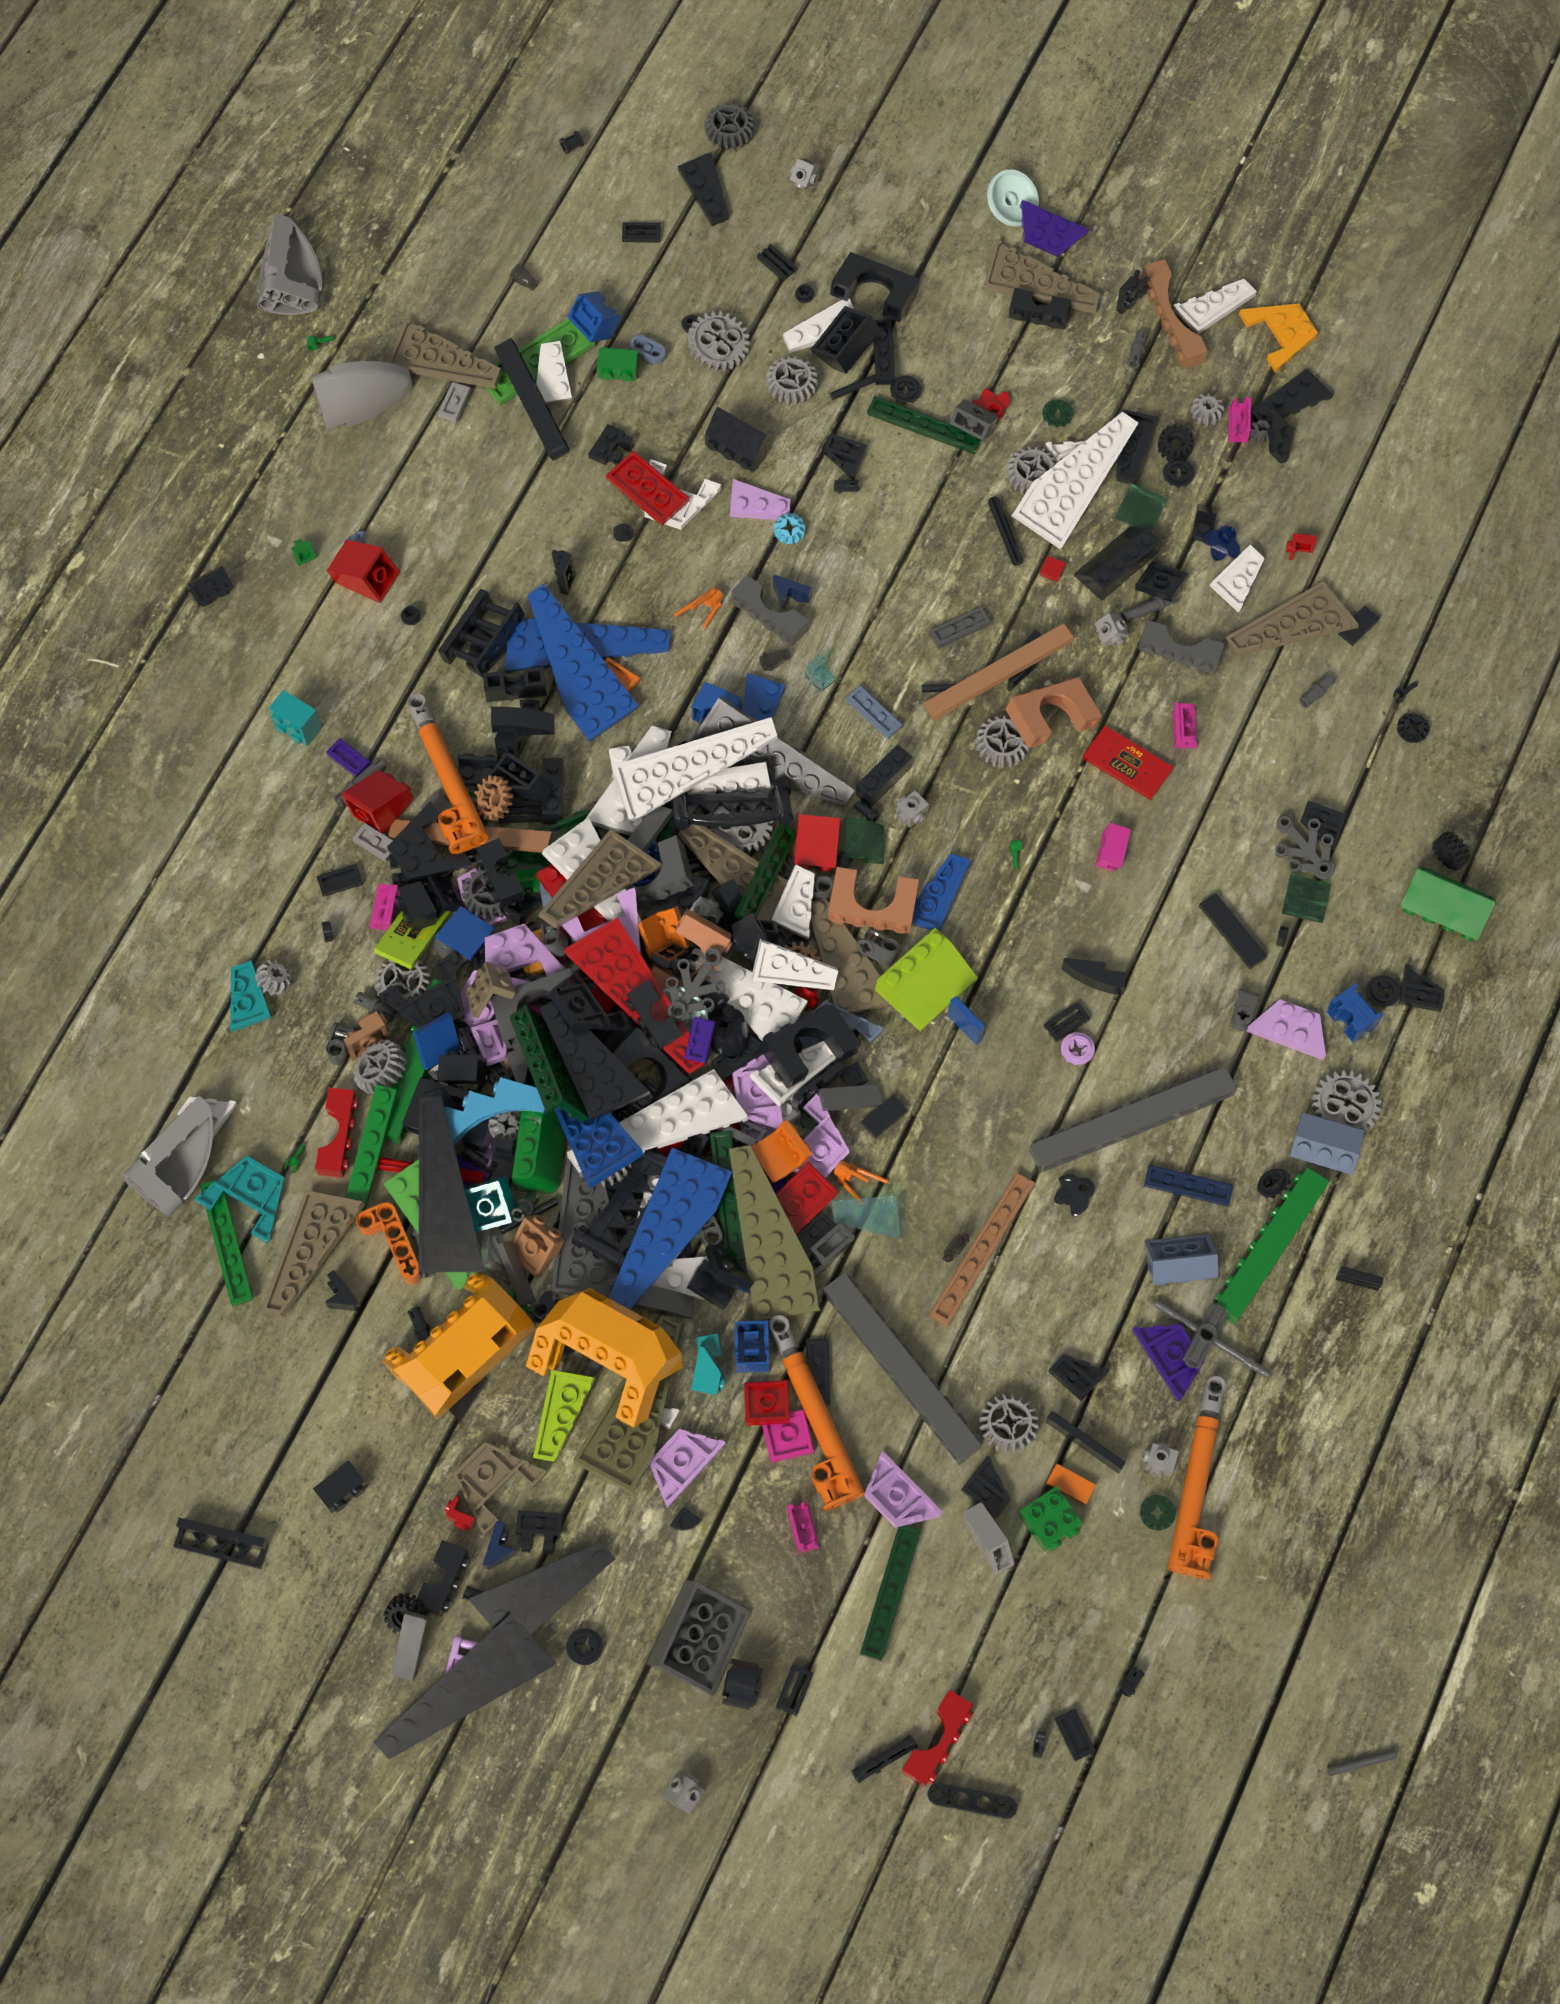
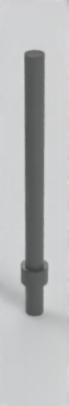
M1158 1299L1154 1304L1155 1308L1194 1333L1199 1327L1197 1323ZM1201 1333L1204 1339L1209 1340V1337L1205 1333ZM1218 1337L1212 1343L1243 1363L1242 1366L1248 1370L1252 1369L1265 1378L1271 1372L1257 1363V1359L1251 1355L1243 1354Z

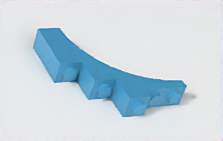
M500 1077V1080L496 1081L494 1085V1098L469 1091V1094L465 1095L462 1106L465 1107L464 1111L444 1106L454 1147L469 1130L482 1121L498 1114L512 1111H535L548 1114L545 1111L537 1088Z

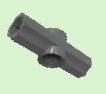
M1210 1304L1202 1322L1193 1335L1192 1341L1182 1359L1187 1366L1199 1369L1212 1343L1217 1338L1218 1331L1228 1314L1225 1308L1220 1305ZM1201 1333H1205L1209 1337V1340L1204 1339Z

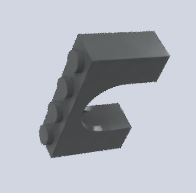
M676 835L658 843L662 861L658 876L645 886L637 887L632 884L626 888V891L635 888L637 909L646 907L655 901L665 899L672 894L685 891L687 888L694 886L685 845Z
M570 968L562 969L547 977H539L533 982L516 986L514 988L516 993L512 999L497 994L490 998L502 1039L508 1049L519 1045L510 1016L536 999L550 998L548 995L550 991L564 979L573 975Z

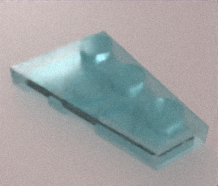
M897 1196L832 1201L834 1223L838 1224L840 1222L844 1226L900 1239Z

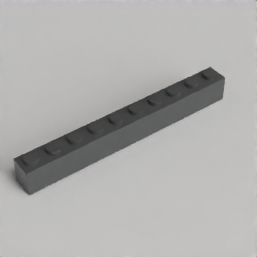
M1216 1067L1209 1070L1206 1075L1201 1077L1195 1075L1189 1078L1186 1083H1175L1166 1091L1161 1092L1158 1090L1143 1100L1141 1098L1135 1099L1128 1106H1117L1108 1114H1097L1088 1122H1077L1068 1130H1057L1048 1138H1037L1032 1142L1033 1144H1031L1029 1152L1039 1173H1043L1233 1097L1236 1087L1227 1068L1219 1069Z
M843 1273L823 1288V1295L957 1464L960 1465L980 1450V1437L974 1430L970 1431L966 1426L967 1421L961 1413L956 1414L952 1408L953 1403L946 1395L944 1397L938 1391L940 1388L935 1380L932 1378L929 1380L925 1375L926 1370L919 1361L915 1362L911 1357L912 1352L905 1344L901 1345L897 1339L899 1336L892 1327L888 1328L884 1323L885 1318L878 1310L874 1311L870 1306L872 1303L868 1296L858 1291L856 1281L851 1276L848 1278Z

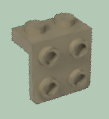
M485 962L482 968L478 969L472 985L468 986L466 997L472 1015L475 1018H479L493 993L509 999L514 997L516 992L508 969L503 965Z

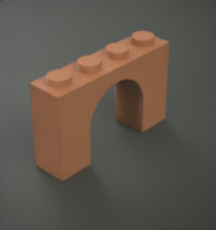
M1079 677L1074 679L1068 678L1055 685L1049 684L1039 690L1033 689L1023 695L1016 694L1010 698V702L1006 707L1008 715L1028 749L1046 743L1052 733L1040 712V706L1051 704L1062 708L1069 715L1078 732L1095 728L1102 717Z
M836 868L828 910L829 921L836 924H853L856 927L868 926L881 931L885 929L894 930L900 934L911 933L919 879L898 876L896 893L892 903L882 910L872 911L861 907L855 900L857 870Z
M688 908L676 926L675 932L697 944L702 950L703 955L709 948L717 949L720 954L723 952L727 953L732 945L730 941L731 933ZM715 955L710 957L711 962H714L717 959V956ZM655 962L652 964L650 970L662 990L667 988L666 980L669 977L677 978L679 986L684 987L683 980L677 977L673 970L660 968ZM703 964L696 971L690 973L691 978L700 971ZM719 965L712 967V969L716 970ZM676 981L669 983L670 987L676 985Z

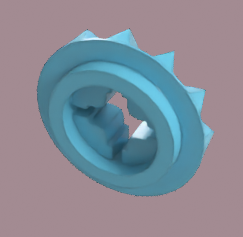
M785 513L779 516L774 523V534L784 544H795L803 538L805 524L802 518L795 513ZM788 521L791 524V526H795V528L792 529L791 536L788 530H784V528L787 527Z

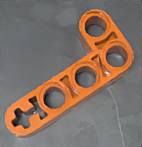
M385 1202L360 1212L356 1217L359 1231L363 1235L369 1236L383 1230L404 1281L408 1284L418 1283L422 1273L418 1272L419 1264L395 1207L391 1203ZM387 1211L392 1212L391 1217H382L383 1213ZM365 1220L372 1221L368 1227H363L362 1223ZM392 1231H400L399 1236L390 1237ZM407 1249V1255L403 1257L398 1256L400 1250ZM409 1263L414 1272L413 1275L409 1274L406 1267Z

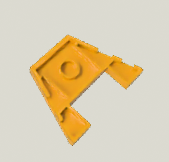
M1299 303L1242 309L1239 312V316L1247 328L1265 321L1282 349L1267 355V361L1274 372L1280 370L1283 364L1288 363L1298 351L1303 350L1318 334Z

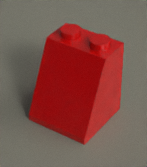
M351 540L344 542L326 570L335 583L378 603L382 602L400 573L382 547Z
M377 770L341 794L354 818L382 834L388 830L392 823L414 800L410 792L411 788L406 783H399L390 773L385 774L380 770Z
M799 814L794 864H799L798 866L811 870V866H819V871L831 872V868H836L841 818Z

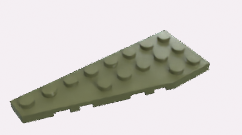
M661 1315L656 1324L664 1329L677 1346L681 1324ZM671 1375L659 1381L648 1419L635 1427L616 1418L627 1380L623 1377L574 1457L573 1463L632 1495L655 1455Z

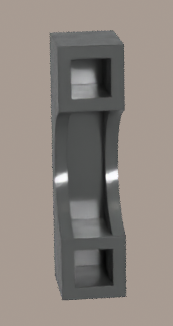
M746 575L732 590L733 604L748 612L752 619L763 623V626L768 631L775 632L783 642H788L794 646L808 631L809 620L794 609L787 612L769 610L761 601L763 596L762 585Z
M1147 620L1138 650L1146 654L1161 656L1165 660L1180 662L1185 666L1197 667L1204 672L1215 673L1225 643L1204 638L1196 645L1183 646L1170 638L1166 625Z

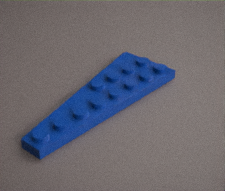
M523 618L522 622L508 639L504 667L505 674L526 668L544 667V669H547L551 666L535 619ZM574 622L602 659L607 657L611 659L612 657L625 656L626 658L641 653L648 655L669 652L671 630Z
M558 1107L554 1109L589 1188L594 1187L644 1155L640 1146L610 1113L593 1121L589 1118L582 1123L576 1118H571L565 1110H560Z

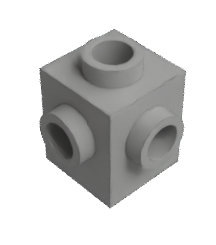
M805 157L798 158L790 170V174H792L790 180L795 182V186L802 189L815 185L819 177L817 173L820 164Z
M1108 613L1094 623L1099 633V639L1103 644L1118 646L1129 636L1127 624L1121 615Z
M915 790L909 796H903L897 802L896 816L901 823H906L909 827L914 824L918 825L924 820L925 815L928 814L929 804Z
M702 896L690 908L691 911L698 915L714 916L716 924L724 914L718 908L720 905L713 898L707 899Z
M1153 1443L1150 1449L1146 1448L1143 1457V1461L1146 1462L1145 1469L1149 1470V1473L1154 1476L1162 1477V1475L1171 1477L1179 1451L1170 1449V1446L1165 1443Z
M677 1772L662 1797L678 1809L690 1814L705 1790L698 1785L699 1780L689 1773L687 1776H684Z

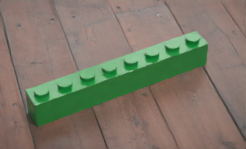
M433 979L432 984L427 986L426 991L441 984L443 981ZM414 1026L410 1030V1034H412L410 1040L406 1041L403 1047V1051L406 1054L405 1060L407 1061L404 1065L406 1070L401 1073L403 1077L398 1079V1084H394L392 1089L398 1090L385 1138L386 1141L401 1145L406 1133L402 1122L419 1079H427L428 1071H430V1069L426 1070L422 1067L413 1034L417 1030Z
M1308 1167L1304 1173H1298L1293 1181L1296 1184L1293 1190L1288 1188L1282 1197V1200L1285 1202L1281 1207L1278 1205L1275 1207L1270 1215L1273 1217V1220L1270 1224L1266 1222L1259 1232L1262 1235L1259 1241L1253 1240L1248 1248V1251L1251 1253L1247 1258H1241L1236 1266L1239 1271L1236 1275L1231 1274L1225 1283L1228 1287L1224 1293L1219 1291L1213 1301L1216 1305L1225 1308V1311L1228 1313L1225 1319L1235 1325L1330 1182Z

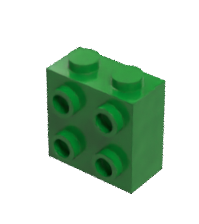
M1057 1486L1021 1509L1018 1514L1043 1552L1048 1549L1051 1552L1062 1545L1061 1541L1066 1537L1069 1539L1074 1538L1081 1532L1079 1529L1083 1524Z

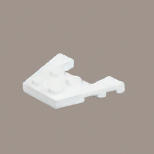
M650 459L649 464L664 476L667 471V465ZM704 479L697 495L681 490L690 498V502L665 524L682 530L720 492L721 484ZM644 512L646 518L654 520L646 512Z

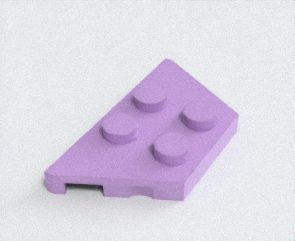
M1279 999L1248 1026L1247 1032L1323 1061L1325 1059L1326 1052L1320 1014Z
M761 1055L750 1061L743 1068L741 1067L733 1072L735 1098L748 1115V1120L777 1129L780 1123L783 1122L781 1106H778L750 1078L752 1072L760 1071L770 1065L765 1056Z
M678 1429L656 1453L650 1463V1467L666 1507L669 1508L722 1450L726 1445L725 1441L707 1438L701 1434H692L689 1431Z
M884 1451L880 1454L864 1497L895 1528L940 1517L943 1511Z

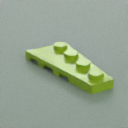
M551 1370L533 1458L557 1462L594 1384V1377Z

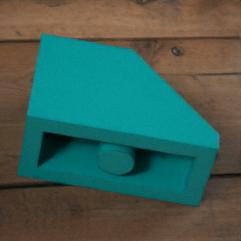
M700 1345L691 1390L718 1395L719 1390H724L726 1378L722 1377L723 1371L707 1346Z

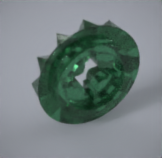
M1051 400L1043 407V421H1046L1048 426L1053 425L1056 428L1059 426L1065 427L1066 424L1071 423L1073 409L1064 400ZM1057 409H1059L1060 416L1058 419L1055 415Z
M1152 1495L1142 1502L1139 1515L1142 1523L1149 1529L1161 1531L1168 1529L1175 1520L1176 1511L1173 1503L1167 1497ZM1156 1504L1159 1511L1164 1513V1515L1160 1516L1159 1522H1157L1155 1515L1148 1514L1154 1512Z

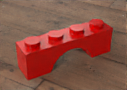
M328 1087L325 1109L328 1115L338 1121L339 1130L337 1136L330 1144L318 1148L315 1170L318 1175L343 1178L344 1171H348L349 1158H347V1153L351 1151L353 1142L350 1135L351 1130H355L356 1118H353L354 1110H358L359 1098L356 1097L354 1090Z
M949 1690L936 1712L943 1724V1738L935 1747L929 1750H913L901 1773L923 1787L927 1783L932 1785L939 1773L935 1770L939 1762L944 1765L951 1753L947 1750L951 1742L956 1744L962 1734L959 1731L962 1723L968 1724L974 1714L971 1711L973 1704Z

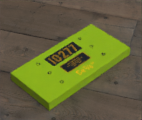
M401 911L374 948V953L412 970L452 911H445L440 919L436 918V925L412 931L409 924H405Z

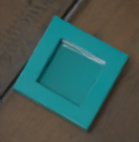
M718 1333L696 1337L698 1351L700 1345H706L713 1357L722 1355Z

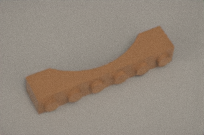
M1163 259L1144 265L1140 279H1143L1146 275L1150 277L1149 282L1146 284L1148 298L1150 301H1153L1155 313L1162 320V328L1168 333L1169 343L1176 351L1177 361L1181 362L1184 369L1205 363L1208 351L1201 336L1185 327L1171 308L1168 289L1172 273L1166 260Z

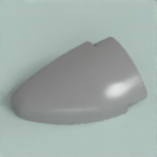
M275 213L271 222L259 275L257 305L263 311L284 315H298L316 311L319 294L322 289L321 269L316 254L299 227L289 217Z
M357 361L330 366L331 374L325 371L311 375L318 405L327 430L342 426L344 423H346L347 427H352L393 406L413 388L409 370L406 367L388 362Z
M199 1095L140 1154L139 1158L121 1176L143 1199L168 1217L194 1191L207 1167L213 1141V1119L210 1105Z

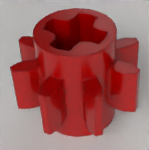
M799 986L793 993L808 1001L804 1010L813 1009L820 1000L816 996L818 994L816 988Z

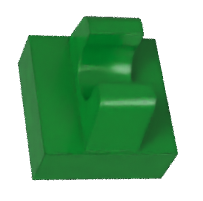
M300 538L293 541L295 546L291 547L298 566L316 558L309 540L303 542Z
M536 868L516 871V876L524 894L525 888L530 887L533 888V892H537L539 883L536 877Z

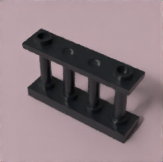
M480 589L439 648L438 652L443 661L451 665L453 660L458 657L473 663L479 676L483 677V673H486L491 668L497 655L516 627L522 622L525 614L520 604L516 602L511 610L494 604L488 592ZM488 610L505 616L500 626L482 619ZM480 626L495 632L490 641L472 635L475 627ZM467 641L484 648L479 657L461 650Z

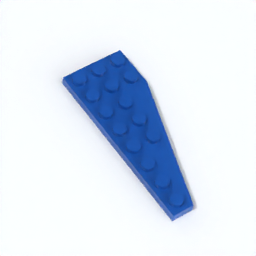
M542 584L527 596L565 710L587 740L591 742L637 710L639 705L548 588Z
M674 1148L671 1149L611 1290L609 1299L629 1310L636 1305L643 1297V1294L657 1281L664 1270L672 1264L693 1237L700 1232L707 1221L717 1212L732 1171Z

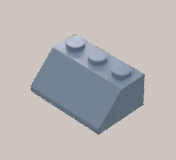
M1301 1112L1289 1155L1353 1175L1360 1153L1364 1130Z
M1209 1234L1144 1241L1149 1275L1153 1284L1186 1283L1190 1280H1210L1211 1278L1218 1277V1254Z

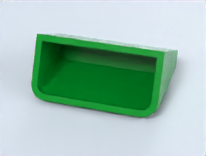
M1418 865L1400 907L1404 908L1403 912L1414 916L1415 913L1423 916V921L1430 924L1437 922L1442 925V929L1451 933L1455 930L1462 933V938L1473 941V939H1479L1496 903V899Z
M555 1110L548 1114L535 1111H521L512 1173L515 1191L553 1194L559 1188L566 1135Z

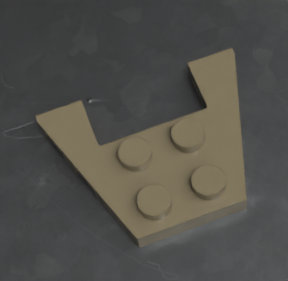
M484 1442L453 1473L485 1537L494 1529L496 1521H500L484 1505L516 1473L532 1488L547 1475L544 1469L512 1456L510 1453L487 1442Z

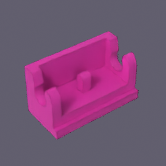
M1246 397L1243 403H1237V398H1234L1232 405L1229 406L1228 442L1247 443L1251 431V398Z
M1175 703L1172 711L1174 748H1197L1194 704Z
M1109 823L1105 827L1095 867L1116 871V867H1122L1131 829Z
M378 884L369 925L371 929L387 931L394 922L397 911L394 898L397 896L398 885Z
M802 1502L797 1506H794V1504L787 1505V1514L798 1554L819 1549L820 1546L809 1504Z

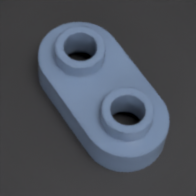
M636 335L631 338L630 350H638V357L652 364H660L665 360L666 352L661 344L643 335Z

